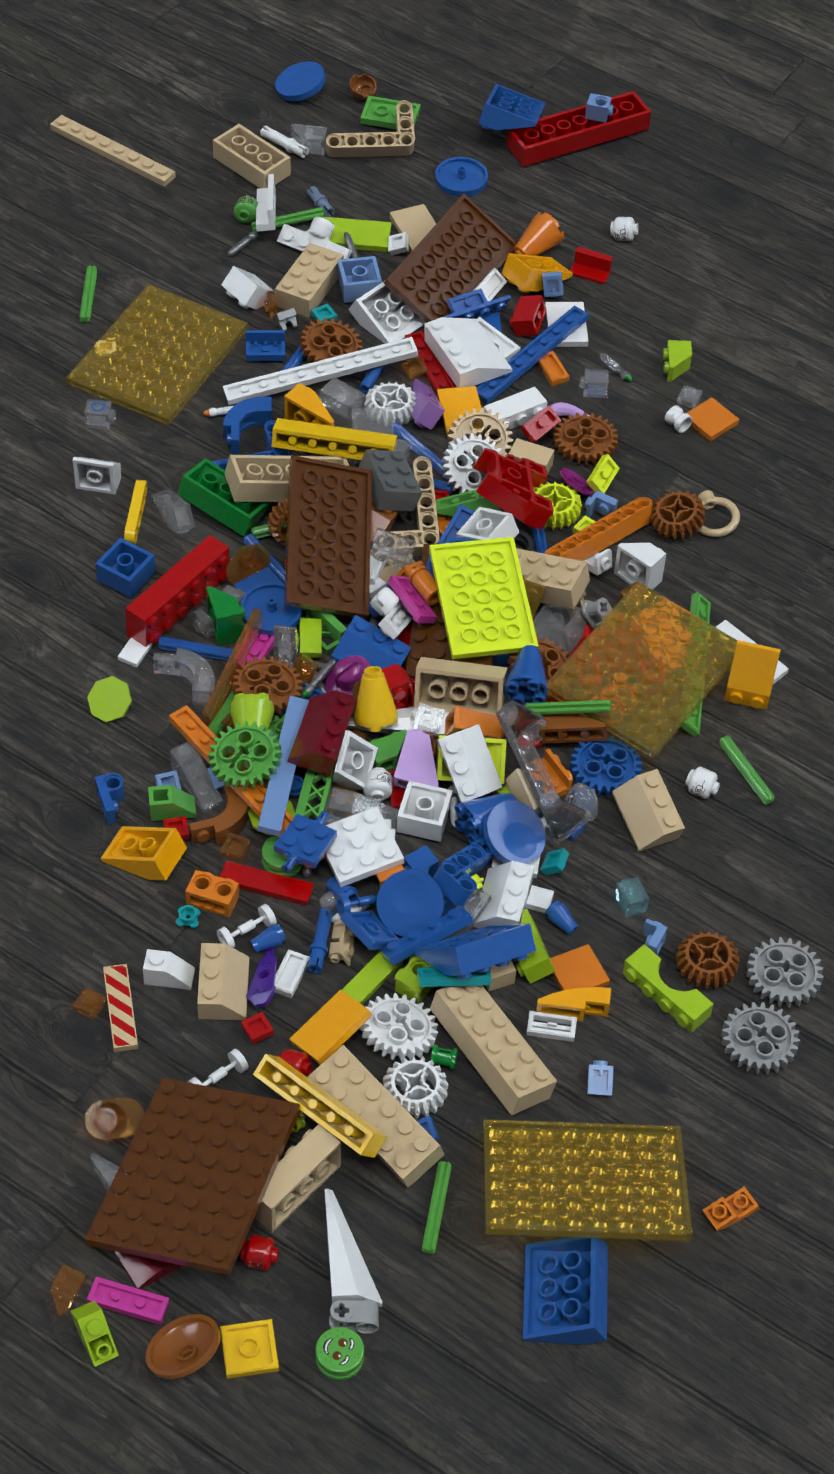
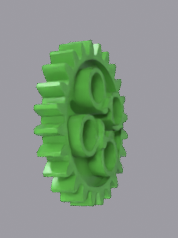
M245 721L243 727H240L239 723L236 722L235 729L228 725L227 733L220 731L221 738H213L216 745H210L211 753H208L209 765L212 768L213 775L217 776L219 782L224 781L226 787L233 783L234 790L239 785H242L243 790H246L247 785H251L255 789V783L257 782L263 786V779L271 780L270 773L277 774L275 766H281V745L278 743L277 735L273 736L271 729L266 731L264 724L258 728L256 722L252 726H248V722ZM243 768H249L246 771H241Z

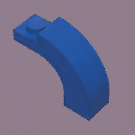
M272 397L246 399L228 411L223 421L224 440H227V446H231V454H240V436L245 429L251 426L265 425L267 421L272 420Z

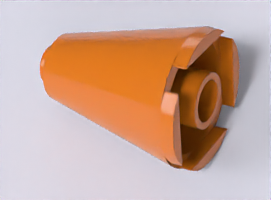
M538 212L514 247V254L538 256L560 244L564 240L565 235L563 231L560 233L558 229L560 227L559 223L548 213L540 214L541 212Z

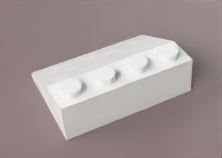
M384 282L358 298L348 309L363 328L385 344L404 339L405 335L413 333L426 323L392 292Z
M441 317L424 324L425 342L457 387L475 386L512 372L511 366L477 319Z

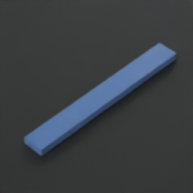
M294 696L289 698L278 742L281 745V766H275L277 774L271 773L270 775L271 780L268 783L257 828L259 832L280 836L296 768L295 764L287 761L309 700Z

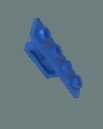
M482 289L474 290L448 299L446 303L452 314L444 317L473 319L477 315L485 316L492 310L500 311L504 309L511 297L507 295L487 301Z

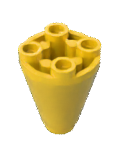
M370 666L364 669L354 710V724L369 728L371 732H378L382 730V727L398 723V712L382 669L377 666Z

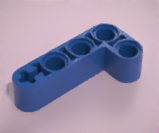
M484 837L445 859L433 876L441 887L443 894L457 906H466L477 889V883L471 876L487 867L494 858Z

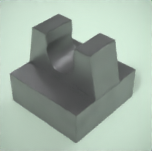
M294 308L279 312L272 319L275 327L278 326L280 330L285 332L287 330L285 324L287 323L291 325L292 329L298 326L296 321L297 314Z

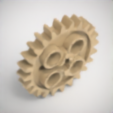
M473 408L472 414L466 410L465 417L459 414L458 421L453 420L452 425L454 427L449 428L451 434L448 435L447 440L451 441L449 444L454 443L456 438L461 440L464 434L468 438L471 433H473L476 439L479 434L482 436L485 429L490 426L491 428L485 433L484 440L489 437V444L496 442L494 448H501L498 454L505 455L506 457L507 452H510L512 448L509 445L513 444V439L510 438L513 432L508 431L510 424L503 425L505 418L498 419V412L493 416L491 415V409L484 413V409L481 408L480 412L477 413L476 409ZM479 424L482 426V428L475 429L473 425ZM490 435H497L499 439L493 440L490 438ZM477 450L473 452L476 456H480Z

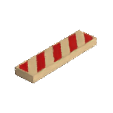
M127 964L103 967L114 1052L138 1049Z

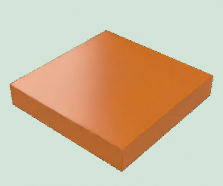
M712 397L687 412L693 418L690 426L710 442L739 424V418Z
M589 944L550 958L556 971L552 975L561 991L581 987H605L610 984V979Z

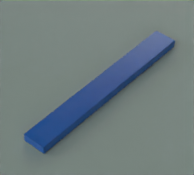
M574 305L507 361L512 368V372L483 382L476 387L479 400L489 404L539 362L540 359L589 319V313Z

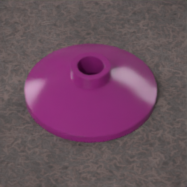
M567 468L560 470L563 480L572 490L588 496L594 494V491L583 477Z

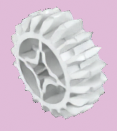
M389 381L387 384L381 382L379 386L374 385L373 389H369L365 397L364 409L371 422H376L378 426L383 424L386 428L387 426L395 425V423H399L402 426L403 423L408 424L410 420H413L414 417L411 413L414 409L412 407L415 406L416 403L414 401L417 397H414L415 392L411 391V387L406 388L405 384L398 385L397 382L392 384Z
M413 1055L410 1061L403 1057L401 1063L395 1061L393 1068L389 1067L387 1075L383 1077V1086L411 1115H414L416 1120L420 1114H423L425 1117L429 1116V1111L435 1114L437 1108H442L444 1100L447 1098L448 1083L445 1073H441L440 1065L434 1067L433 1060L426 1063L424 1056L420 1060H416ZM426 1079L432 1083L434 1090L430 1089V1085L425 1083ZM396 1085L400 1086L401 1090L405 1092L404 1096L398 1092Z

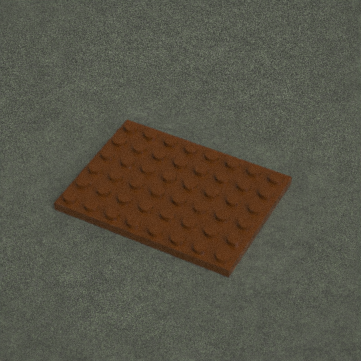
M162 1078L85 1237L86 1244L229 1276L300 1114V1104Z

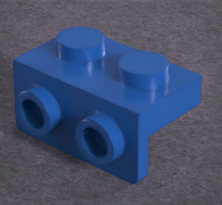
M246 330V361H285V331Z

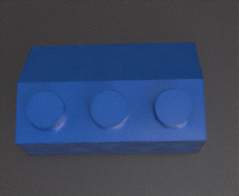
M355 615L330 658L339 662L345 657L359 655L369 661L370 666H377L382 669L397 663L401 666L412 647L396 638L393 640L391 637L386 636L381 629Z

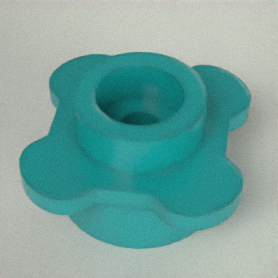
M185 905L178 909L177 926L196 928L199 925L197 919L201 912L198 908L192 905Z

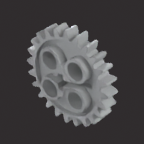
M779 937L778 943H775L771 938L769 945L762 942L760 948L755 947L754 953L750 954L746 967L748 969L746 977L750 978L749 985H755L753 992L761 991L760 998L769 997V1004L773 1003L774 1000L778 1001V1007H781L782 1003L786 1002L788 1008L791 1007L792 1002L800 1006L801 1000L808 1003L810 997L815 998L816 992L820 990L823 981V967H820L821 960L815 959L816 952L808 953V945L801 948V941L792 944V939L789 938L787 943H785L782 937Z
M752 1002L751 1008L743 1004L741 1010L735 1008L734 1013H729L727 1021H724L721 1044L726 1046L725 1054L732 1053L730 1061L739 1060L737 1067L745 1064L747 1065V1072L751 1068H755L756 1074H759L760 1069H764L765 1073L769 1074L770 1068H772L777 1073L780 1066L786 1068L788 1062L792 1063L794 1055L797 1054L800 1039H798L799 1031L794 1030L796 1023H788L790 1015L783 1017V1009L776 1012L774 1011L773 1004L769 1009L765 1008L764 1002L761 1003L760 1007H757L755 1002Z

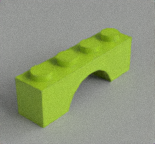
M644 944L625 960L623 974L628 981L634 982L644 995L651 997L657 1002L664 1012H668L673 1016L681 1027L688 1029L692 1033L711 1017L714 1004L697 989L678 991L668 987L659 976L661 958Z

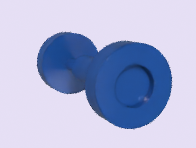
M346 893L337 894L335 898L336 909L340 917L344 912H351V906L353 905L360 907L374 904L377 901V896L374 897L373 895L357 897L356 900L350 901Z

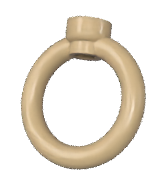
M710 490L704 491L698 496L705 509H712L715 505H721L726 507L732 514L731 522L727 526L720 529H710L703 525L702 528H699V533L708 537H722L736 529L740 521V512L732 501L722 497H715Z

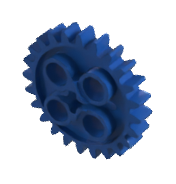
M614 735L608 741L585 742V744L579 742L578 748H574L570 759V770H572V776L576 777L575 783L582 782L581 789L588 787L589 794L597 791V797L601 793H605L606 797L609 798L613 790L641 774L642 762L640 761V755L636 754V748L630 749V742L623 744V738L616 741Z

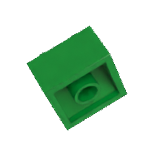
M211 586L206 587L207 616L218 646L243 641V632H246L245 622L242 619L246 617L243 605L239 606L237 597Z

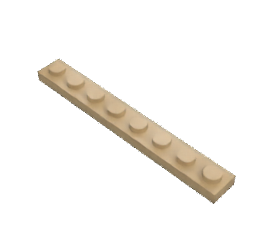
M63 115L50 124V130L164 187L176 178L175 171Z

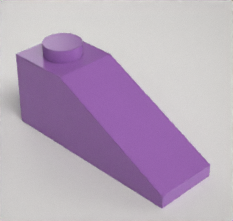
M415 379L413 382V392H415L414 397L417 398L414 401L416 404L412 407L414 411L411 414L415 419V424L421 428L427 427L431 430L445 410L432 388Z

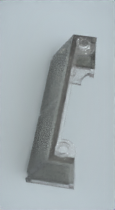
M511 700L496 712L504 738L507 739L508 747L516 764L525 777L553 842L560 844L591 820L592 816L587 808H579L561 799L535 748V745L542 740V737L539 735L541 726L547 725L544 717Z

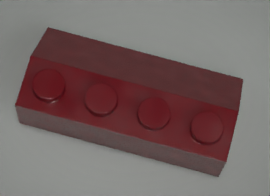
M337 690L310 697L287 762L330 776L357 697Z

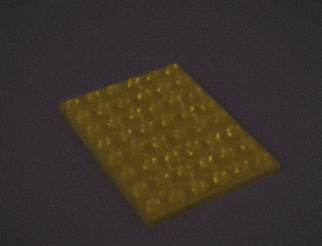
M148 284L66 377L67 384L169 425L246 330H248V323Z
M637 581L548 680V694L561 702L610 700V712L580 714L606 723V728L609 732L654 759L732 666L737 640Z
M484 1119L485 1234L692 1241V1225L680 1126Z

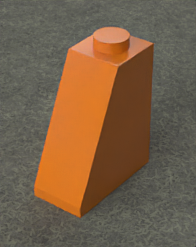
M455 706L445 718V736L479 724L484 738L501 739L504 737L505 726L502 725V717Z

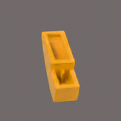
M581 987L552 993L538 999L536 1012L577 1017V1021L583 1022L584 1014L608 1017L611 988Z

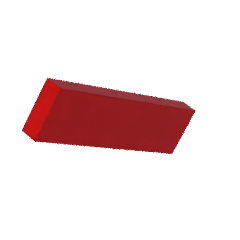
M226 861L220 875L221 878H229L239 883V889L305 906L308 905L314 889V883Z

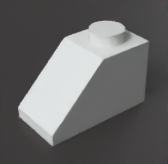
M147 949L143 966L145 985L191 990L195 967L172 952Z

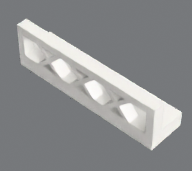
M268 174V188L257 189V231L276 230L274 174Z

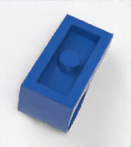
M116 773L95 776L96 791L107 825L116 823L115 814L119 813L117 803L121 802L125 797L123 778Z

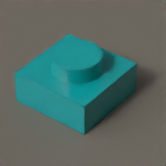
M328 303L311 310V316L315 321L319 319L323 322L324 318L328 322H331L332 318L337 321V314Z
M564 848L547 852L540 870L545 875L563 871L569 853Z

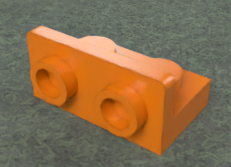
M549 748L544 751L543 758L525 766V773L539 791L551 800L571 792L573 776L568 769L566 770L563 767L559 757L553 754Z

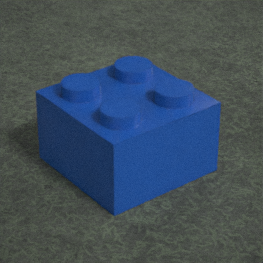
M121 537L95 563L97 581L130 598L156 572L155 555Z

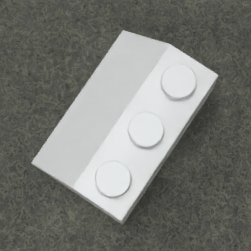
M479 724L437 739L459 802L472 800L502 788Z
M510 861L489 868L472 927L482 928L489 925L521 924L522 913L525 910L533 882L534 866Z

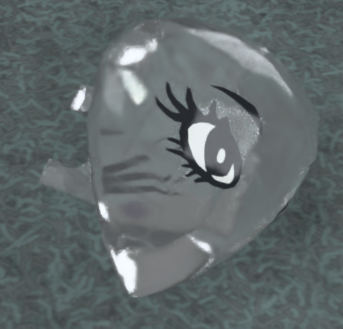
M580 782L576 783L567 793L564 807L582 820L593 821L598 813V799L595 790Z

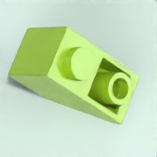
M668 340L667 348H663V360H666L664 362V373L667 374V382H672L690 369L692 358L691 341Z
M95 1301L70 1311L78 1334L94 1367L119 1356L103 1311Z

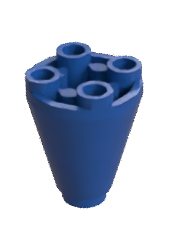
M526 645L522 648L504 684V693L514 706L520 707L526 703H545L548 695V685L541 653L538 647L534 645Z
M501 793L458 803L454 806L457 820L454 822L457 830L464 832L470 844L484 837L483 823L488 812L501 802L517 801L512 793Z

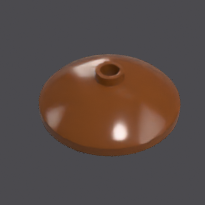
M202 1314L186 1315L165 1325L155 1334L146 1350L145 1359L150 1371L163 1379H178L189 1376L203 1368L212 1359L219 1346L221 1334L218 1325L212 1318Z

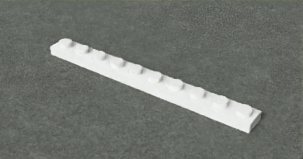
M409 337L223 386V391L228 405H233L246 399L264 397L291 390L298 383L306 386L417 357L418 350L413 338Z

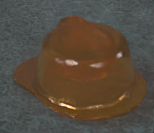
M261 544L240 547L227 565L226 575L230 583L236 584L267 568L270 563L268 549Z
M131 1098L105 1099L94 1102L88 1108L84 1123L91 1136L97 1139L125 1138L136 1134L145 1114L142 1106Z

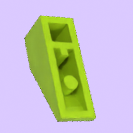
M525 909L522 913L521 924L530 923L536 951L527 954L528 958L519 960V963L515 965L520 976H526L531 984L556 971L537 926L528 909Z

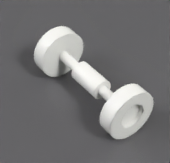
M267 904L258 907L260 917L254 921L251 919L238 926V930L230 933L226 927L218 929L217 936L220 943L234 948L235 942L233 937L249 932L256 928V924L263 921L267 927L272 924L273 926L276 925L277 921L273 911Z
M233 1049L228 1053V1058L231 1062L225 1068L223 1066L210 1074L208 1076L209 1079L203 1083L196 1077L190 1079L188 1083L204 1086L210 1083L215 1084L228 1074L227 1071L233 1067L239 1073H243L249 1066L241 1052Z

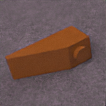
M578 713L540 715L539 731L542 744L608 741L606 723Z

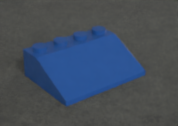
M495 84L485 103L478 124L487 130L535 127L546 103Z
M530 923L489 925L414 949L416 955L447 976H457L458 979L469 978L472 976L471 972L477 971V973L490 971V966L493 965L495 967L508 965L511 959H514V961L528 958L527 954L536 951Z
M596 1232L526 1244L523 1312L524 1341L589 1344L607 1341L608 1245Z

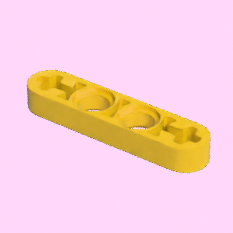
M136 480L125 527L124 540L132 544L137 542L148 489V483L145 480Z

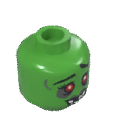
M251 196L239 198L233 211L235 218L244 224L252 223L256 219L258 201Z

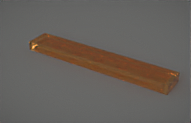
M253 609L202 712L203 723L206 726L210 725L222 707L232 686L235 669H239L240 663L243 664L263 623L262 610Z

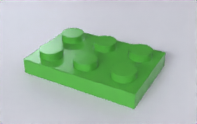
M368 96L360 123L396 129V107L400 101ZM411 103L415 127L421 104Z

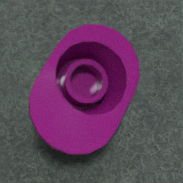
M359 655L341 659L327 676V693L335 690L349 695L355 693L360 687L364 669L370 667L369 661Z

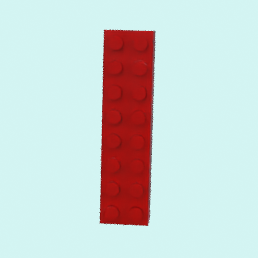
M634 91L612 97L613 113L612 116H608L606 123L585 119L586 105L539 118L535 127L507 129L506 146L522 166H527L647 130L650 126L651 111Z

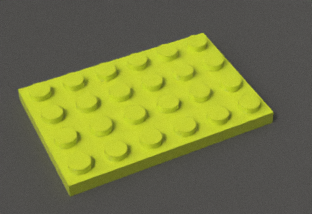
M514 537L429 545L431 563L452 659L517 653L526 645L539 646Z

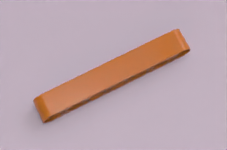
M639 497L550 547L545 551V554L580 561L590 558L649 524L653 508L652 500L647 497Z

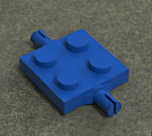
M321 811L316 820L296 814L274 844V851L287 858L281 867L284 872L287 871L289 873L295 864H304L311 868L317 866L337 838V830L324 825L330 817L327 812Z

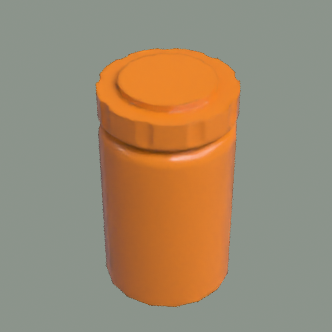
M424 565L412 569L408 579L428 605L439 603L440 600L433 575Z

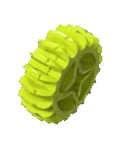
M548 481L545 485L540 483L539 488L533 487L534 493L552 500L554 512L544 525L545 529L551 527L554 530L555 527H558L562 530L563 526L569 528L571 524H575V521L579 519L582 504L580 495H577L576 490H572L570 486H565L564 483L557 484L556 481L553 484H550Z

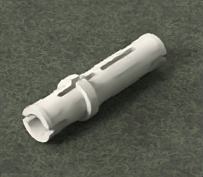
M266 125L261 129L260 135L284 147L287 152H293L301 158H305V155H308L309 148L299 144L296 139L288 138Z

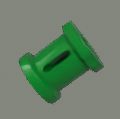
M434 1044L431 1060H433L434 1065L439 1064L455 1069L458 1049L440 1048L438 1044Z

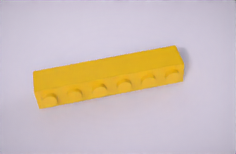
M277 418L272 431V447L362 460L365 450L396 451L397 435Z
M265 1054L253 1073L255 1077L287 1101L300 1104L302 1112L362 1156L375 1158L387 1138L385 1134L280 1057Z

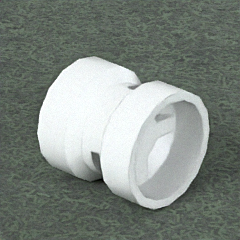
M677 405L670 408L665 415V421L669 425H674V428L679 433L685 432L693 421V418L688 413H683V409Z

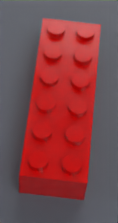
M209 535L125 608L127 637L133 638L147 647L150 643H156L166 631L171 630L178 620L184 618L194 606H198L202 599L206 597V587L216 588L221 582H225L230 575L229 547Z

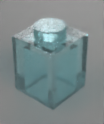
M639 877L624 879L617 883L615 897L625 917L647 911L649 897Z

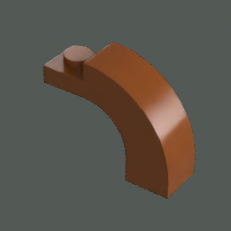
M223 785L224 800L227 807L220 815L189 824L192 844L214 839L216 846L232 840L244 829L249 819L248 810L250 807L230 786L226 787Z

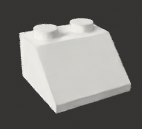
M235 266L232 267L222 283V286L227 290L226 294L234 299L237 298L239 300L238 304L246 309L248 307L258 309L275 299V291L260 278Z
M85 457L73 458L76 489L116 494L121 480L120 463Z
M479 507L456 535L459 538L473 540L515 538L519 530L512 513Z
M620 543L617 548L614 574L647 595L662 582L667 553L651 543Z
M346 730L335 767L333 782L346 790H363L368 772L373 768L378 748L351 731Z
M408 781L397 815V832L441 842L453 791Z

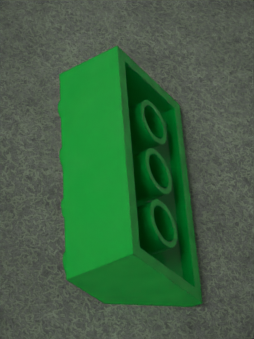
M205 458L182 476L177 495L245 537L251 532L252 527L258 525L272 502H235L224 474L225 470Z

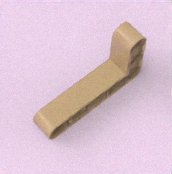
M406 100L398 102L395 117L396 132L333 133L326 138V154L334 158L408 156L412 154L415 142L412 104Z
M426 457L416 458L413 462L412 470L419 487H427V489L420 488L422 495L415 508L418 530L383 533L379 539L378 550L389 552V558L405 555L409 557L422 556L423 546L427 544L426 541H431L433 544L439 541L432 464ZM423 523H430L431 525L426 526ZM411 542L413 545H406L405 543ZM390 543V544H392V546L388 547V546H385L384 544Z

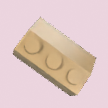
M658 769L637 775L612 791V795L638 852L678 839L681 836L685 827Z
M201 943L197 1001L198 1019H246V995L248 993L249 957L227 944Z

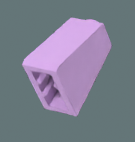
M407 730L394 774V786L407 788L408 781L438 787L430 735L426 734L423 730Z

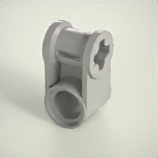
M600 598L595 602L589 600L582 604V614L596 634L613 633L620 618L614 612L607 599Z
M369 1299L337 1300L330 1308L329 1326L330 1328L345 1327L362 1334L375 1333L379 1329L378 1303Z

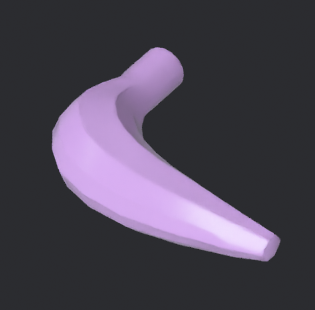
M564 402L550 405L558 416L568 417L570 414L575 417L576 413L580 416H583L584 413L578 407Z

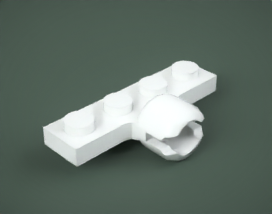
M315 217L308 231H302L284 224L277 239V242L301 252L304 251L309 243L344 254V259H349L352 252L348 248L330 242V237L335 227L329 220L322 217Z
M388 587L382 588L378 595H375L370 602L371 607L381 616H385L378 625L381 627L382 632L393 640L413 619L407 608L403 606L402 601H399V597Z

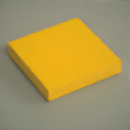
M272 1319L220 1326L227 1379L279 1371Z

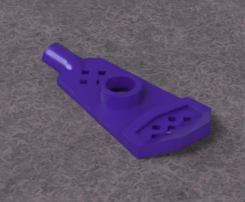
M275 947L266 949L265 957L260 960L246 998L256 1008L267 1006L275 994L277 957L274 956Z

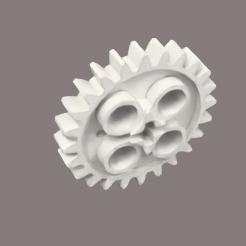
M471 433L468 438L464 434L461 440L456 438L454 443H450L449 449L444 451L446 456L441 460L446 463L441 469L447 471L443 477H449L450 479L447 485L453 483L454 487L452 490L460 489L459 494L477 489L487 474L472 467L479 457L473 453V450H477L481 454L484 448H488L499 453L501 448H494L496 442L489 444V437L483 441L481 434L475 439L473 433ZM457 460H461L464 463V467L459 466ZM468 476L473 477L476 483H471Z
M394 993L393 998L385 994L383 1000L377 996L375 1002L370 1000L368 1007H366L370 1010L372 1016L360 1027V1030L363 1031L362 1038H368L367 1045H375L374 1052L382 1050L383 1057L387 1053L391 1054V1060H394L396 1055L400 1057V1060L405 1056H408L411 1060L413 1055L421 1058L423 1052L428 1053L430 1047H433L438 1031H436L438 1024L434 1023L435 1016H429L431 1009L423 1010V1002L415 1004L416 998H412L409 1001L405 994L402 999L398 998L396 993Z

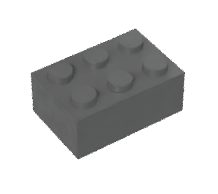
M365 450L358 468L372 470L371 498L376 509L414 511L422 491L403 451Z

